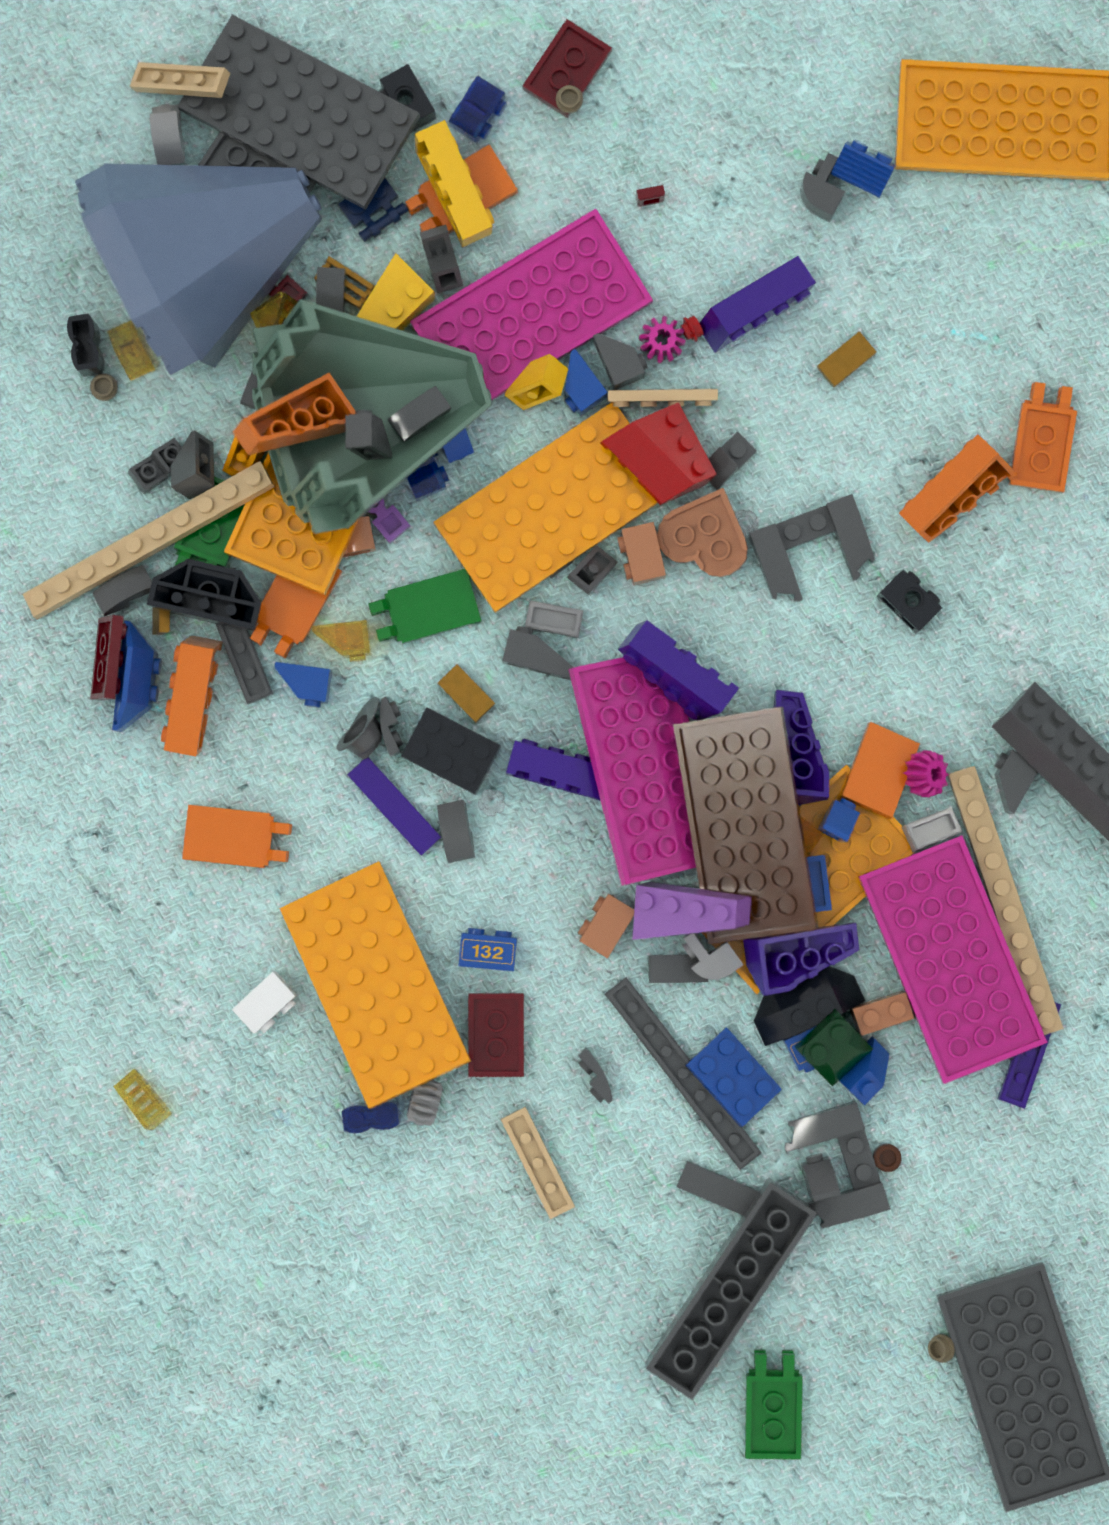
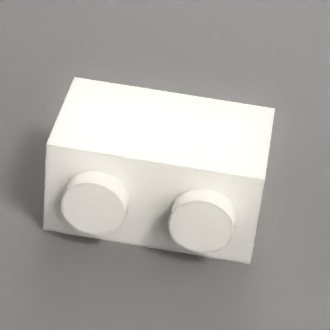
M273 971L232 1010L254 1034L260 1030L264 1034L276 1023L273 1018L280 1011L285 1015L296 1005L293 999L298 995L276 971Z

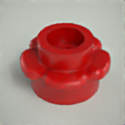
M694 315L688 319L686 317L683 318L684 324L680 325V328L684 330V337L687 340L692 339L697 342L698 338L704 335L699 321Z

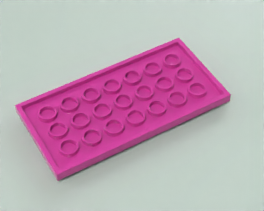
M595 208L410 321V324L420 337L475 353L478 363L482 365L483 379L486 388L491 393L492 401L506 392L531 361L551 354L558 360L571 353L572 350L592 340L593 335L604 333L653 303V299Z
M623 657L569 669L621 886L696 868L673 724L689 722L688 716L684 713V708L677 702L669 700L657 684L649 682L637 666L629 664Z
M962 835L858 877L942 1084L949 1083L1047 1043Z

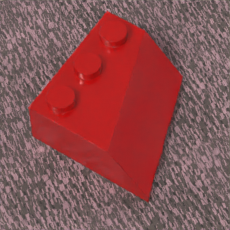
M679 402L631 422L600 442L606 450L609 448L616 455L617 461L624 468L627 467L638 478L637 482L660 505L705 486L717 475Z

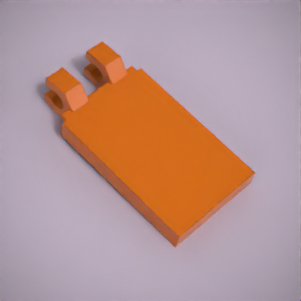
M490 144L463 159L470 169V177L473 184H477L483 197L481 201L485 209L488 208L490 210L518 193V189ZM426 181L420 185V189H418L419 194L405 201L406 207L412 216L428 206L434 217H430L419 224L421 232L446 225L450 234L454 231L430 181Z
M1034 382L1031 385L1029 400L1021 403L1011 466L1018 475L1009 480L1008 485L1064 493L1077 411L1073 410L1074 407L1070 406L1073 387H1059L1056 404L1043 402L1046 383Z
M337 569L326 596L276 576L262 601L257 621L258 625L250 639L262 646L270 630L281 635L282 638L274 652L286 659L294 643L297 645L299 642L304 643L340 578L342 570Z
M188 805L182 859L258 868L269 866V860L288 862L289 851L271 850L270 848L272 833L291 835L292 824L274 822V816H271V813Z

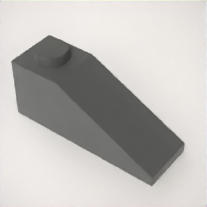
M517 626L516 630L510 629L502 659L503 664L571 680L569 669L574 667L538 636L532 635V629Z

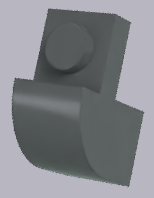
M830 153L827 154L825 160H818L812 174L805 173L801 184V198L805 207L814 215L828 222L831 221L845 191L827 183L838 157Z
M443 225L420 232L437 294L463 286L447 226Z

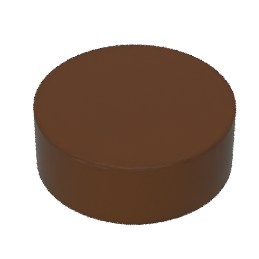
M881 1144L873 1153L875 1165L881 1171L892 1172L901 1164V1153L892 1144Z

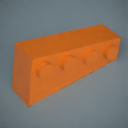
M327 373L243 418L234 429L233 434L246 453L251 455L345 433V415H353L355 410L331 374Z
M977 434L964 445L963 449L953 459L944 465L943 469L933 479L924 485V488L913 499L905 504L899 514L929 543L957 522V515L959 513L970 512L977 506L976 502L985 493L992 495L999 489L998 483L1006 477L1011 480L1018 474Z
M190 635L180 643V646H176L174 662H177L176 673L172 672L169 688L173 689L172 699H168L165 709V715L169 716L168 726L163 727L161 742H165L164 751L195 757L201 752L208 720V714H204V710L209 709L213 695L209 682L212 683L215 675H217L219 664L214 661L217 650L221 651L222 641Z

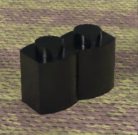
M89 314L69 316L67 332L73 343L71 358L74 367L83 377L102 374L104 371V357L98 348L100 344V331L96 322Z

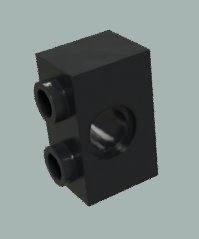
M409 64L380 79L382 89L379 92L398 102L403 96H409L413 99L409 105H405L420 114V118L412 132L436 119L435 110Z
M902 570L877 597L916 634L942 609L939 605L941 601L932 591L928 590L926 592L919 585L921 581L913 572L908 571L907 573L905 570ZM907 593H913L917 596V606L911 607L906 604L905 595Z

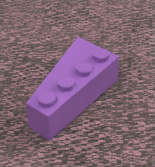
M658 882L636 885L632 940L735 929L749 925L751 897Z

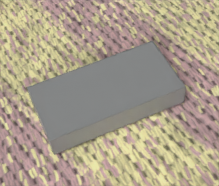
M529 601L525 628L579 638L584 610Z
M952 807L902 827L912 852L963 832Z

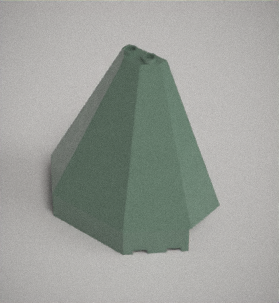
M301 299L284 320L283 324L253 329V338L258 352H253L252 373L258 379L257 388L252 389V399L256 411L330 373L355 411L370 410L374 415L382 419L392 450V458L365 460L345 448V433L268 450L284 503L287 506L293 505L295 507V514L304 523L310 522L312 531L315 534L344 528L348 529L492 405L491 393L486 388L483 379L482 365L478 363L476 354ZM436 386L451 406L450 412L428 424L426 430L403 443L388 422V418L409 402Z

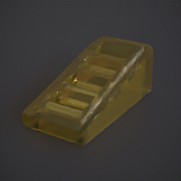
M133 1069L113 1086L146 1130L155 1129L172 1114L167 1105L136 1069ZM136 1081L138 1085L127 1093L126 1089ZM143 1090L145 1093L134 1101L133 1098ZM150 1099L152 1103L142 1110L140 1107ZM157 1108L158 1111L148 1118L147 1116Z

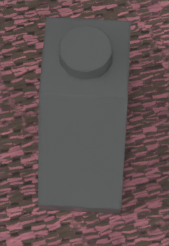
M602 334L593 335L594 345L614 390L645 377L644 370L648 367L642 353L637 355L634 347Z
M357 410L353 415H345L346 449L365 460L392 458V450L381 418L374 415L370 410Z
M196 430L189 434L171 464V488L189 500L214 487L213 442Z
M1012 749L1007 751L1006 754L1002 752L994 767L998 768L994 775L1004 811L1009 815L1016 812L1038 773L1018 752Z
M821 1153L806 1157V1162L801 1163L810 1198L816 1202L841 1195L830 1159L827 1156L823 1157Z

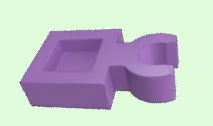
M384 499L379 502L376 508L368 511V513L377 516L372 523L389 544L411 527L394 505H391L388 509L385 508Z

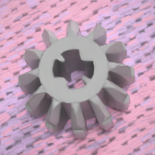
M431 1080L412 1090L407 1109L409 1121L422 1126H431L434 1123L443 1088L441 1083Z

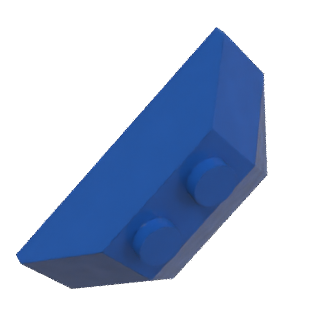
M124 621L126 624V635L124 640H122L121 646L123 663L119 667L118 673L121 686L119 694L116 695L112 730L116 732H123L152 709L153 702H157L159 687L155 685L156 675H160L162 660L158 658V653L140 630L130 621Z

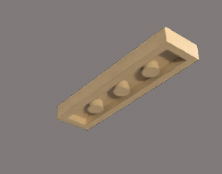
M138 62L130 87L135 92L222 98L230 72L223 67Z
M718 389L607 390V401L613 402V407H630V401H641V407L657 406V401H668V406L678 402L680 406H684V401H695V406H712V400H718Z
M526 1106L501 1118L549 1218L552 1219L574 1208L575 1205Z

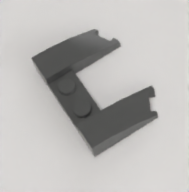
M852 494L799 516L749 533L748 537L772 599L776 600L777 593L794 595L795 602L803 600L786 550L833 532L836 535L853 581L861 576L857 570L868 559L871 563L875 561L864 524Z
M852 1101L788 1121V1126H793L794 1132L792 1143L785 1142L784 1148L786 1152L835 1138L839 1142L853 1189L841 1192L839 1196L808 1203L815 1208L817 1215L824 1221L820 1224L822 1228L890 1210L886 1193L880 1181L866 1137L865 1127L857 1102Z

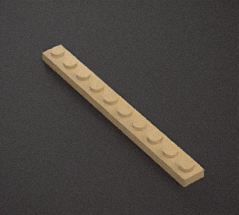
M259 461L23 593L24 599L33 617L38 620L275 486L263 463Z
M972 766L950 773L948 779L990 904L1043 1033L1046 1035L1062 1030L1063 1026L976 768Z

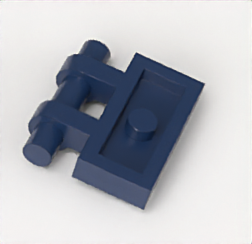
M386 178L382 181L366 210L346 199L338 204V207L354 229L364 223L366 228L358 233L364 242L371 237L376 238L382 234L381 230L392 222L394 224L399 222L401 216L409 211L403 202L395 208L391 205L398 198V195ZM384 209L386 214L374 222L371 217Z

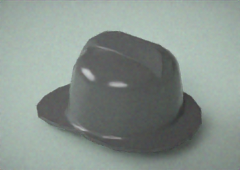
M373 697L362 707L351 727L338 742L336 748L338 751L348 749L358 757L366 759L378 747L382 739L381 725L375 717L379 706L378 697Z

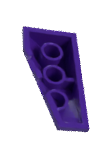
M776 690L774 708L783 706L798 804L802 805L828 800L829 770L827 764H824L820 752L821 746L819 740H816L812 728L813 722L804 694Z
M856 923L818 927L815 930L743 939L746 966L761 994L764 996L791 991L804 980L818 975V972L828 966L835 965L859 951Z

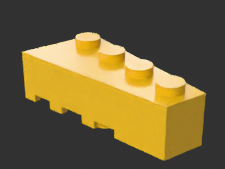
M443 120L415 133V152L462 248L491 235L492 224L495 223L490 210L488 208L485 209L481 200L483 197L477 184H473L470 177V169L466 161L462 159L457 142L451 134L446 121Z
M395 253L356 317L403 331L410 324L411 320L418 317L436 299L435 293Z

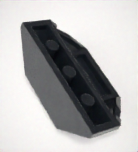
M187 559L164 573L153 577L146 605L176 615L219 625L256 630L262 603L242 571Z
M828 966L818 972V975L808 978L799 983L791 991L763 996L753 1021L764 1045L767 1046L817 1026L834 1009L843 1014L863 1003L865 998L854 975Z

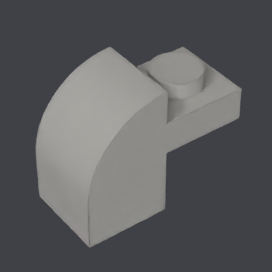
M163 104L158 107H152L150 127L157 165L185 163V145L181 131V111L177 107L178 104Z
M694 933L683 937L687 942L683 945V948L690 958L693 959L697 956L699 959L690 967L703 978L711 980L722 979L743 966V963L728 942H724L708 954Z

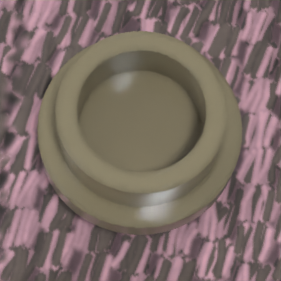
M571 85L562 87L556 94L557 107L564 113L578 111L583 104L581 91Z
M102 373L92 379L90 390L96 399L108 401L117 394L118 384L114 377Z
M945 1334L935 1335L928 1344V1353L935 1361L941 1363L948 1362L954 1356V1344Z

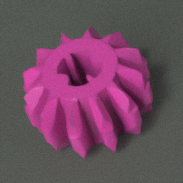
M663 316L661 324H659L654 317L651 319L652 327L644 324L643 330L646 334L639 335V340L646 342L640 349L642 352L650 350L647 355L649 360L657 355V363L659 364L662 363L663 356H666L667 360L672 362V353L679 356L682 353L678 346L685 345L686 340L680 338L684 334L683 328L674 330L677 325L676 320H673L668 325L667 317ZM658 335H663V338L665 336L668 337L666 345H661V341L659 344L657 343Z
M923 750V752L911 754V760L905 762L908 768L904 772L907 775L905 785L910 786V793L921 797H930L942 794V788L948 786L945 779L950 774L946 772L948 763L943 761V755H939L931 750Z

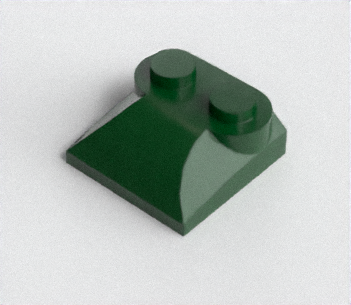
M836 1009L795 1046L807 1062L832 1087L873 1050Z

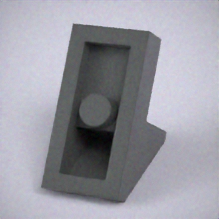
M738 431L709 458L717 474L710 483L717 490L757 452Z
M596 545L567 578L585 593L592 595L600 582L615 567L617 561Z

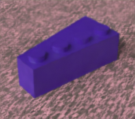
M796 256L711 307L700 321L704 333L703 336L714 353H716L731 342L742 338L751 329H757L765 324L768 318L774 314L779 316L789 309V305L794 301H797V303L804 301L811 295L810 290L816 282L799 256Z
M648 620L637 624L617 649L623 654L625 661L633 666H637L649 682L657 684L664 691V695L684 708V713L691 719L703 720L722 713L739 687L732 682L727 686L718 679L720 673L712 667L708 670L700 666L696 660L697 656L690 651L677 649L675 647L676 641Z
M522 739V742L514 741L506 770L507 775L601 801L590 757L576 753L575 757L564 755L565 750L549 746L548 750L537 747V742Z

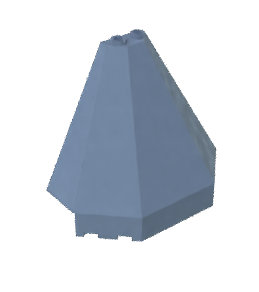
M104 164L75 180L76 186L80 191L77 193L79 205L84 210L81 213L84 225L131 321L136 328L140 327L143 330L146 342L156 356L161 357L170 375L198 360L214 368L217 366L322 220L319 213L322 207L315 194L311 196L306 187L310 185L309 180L303 170L298 171L296 168Z

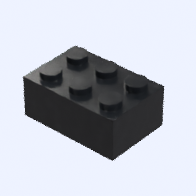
M426 707L401 757L476 795L501 745Z

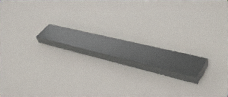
M627 977L605 993L606 997L737 1167L741 1170L758 1157L762 1152L745 1130L732 1119L685 1066L690 1059Z

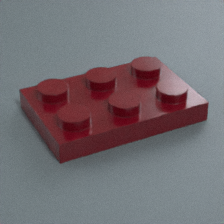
M566 19L522 85V89L568 118L571 113H564L557 107V92L562 87L571 85L577 87L583 95L611 54L612 47Z
M110 615L98 618L91 700L115 699V695L119 694L121 681L120 678H117L118 667H121L123 663V651H120L121 640H124L126 635V624L123 623L124 616Z
M468 993V1055L471 1059V1062L468 1063V1077H524V993Z

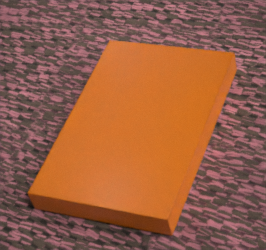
M869 722L840 798H844L885 818H893L907 780V775L904 774L908 769L905 762L911 760V754L917 753L920 743L873 722Z

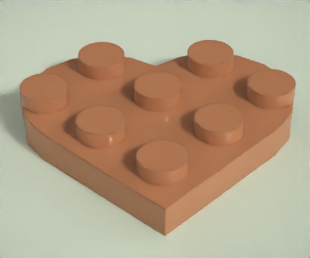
M724 488L672 510L663 517L662 522L659 524L657 533L659 547L663 554L674 562L689 563L695 561L699 568L708 575L724 577L738 571L747 561L748 547L746 538Z

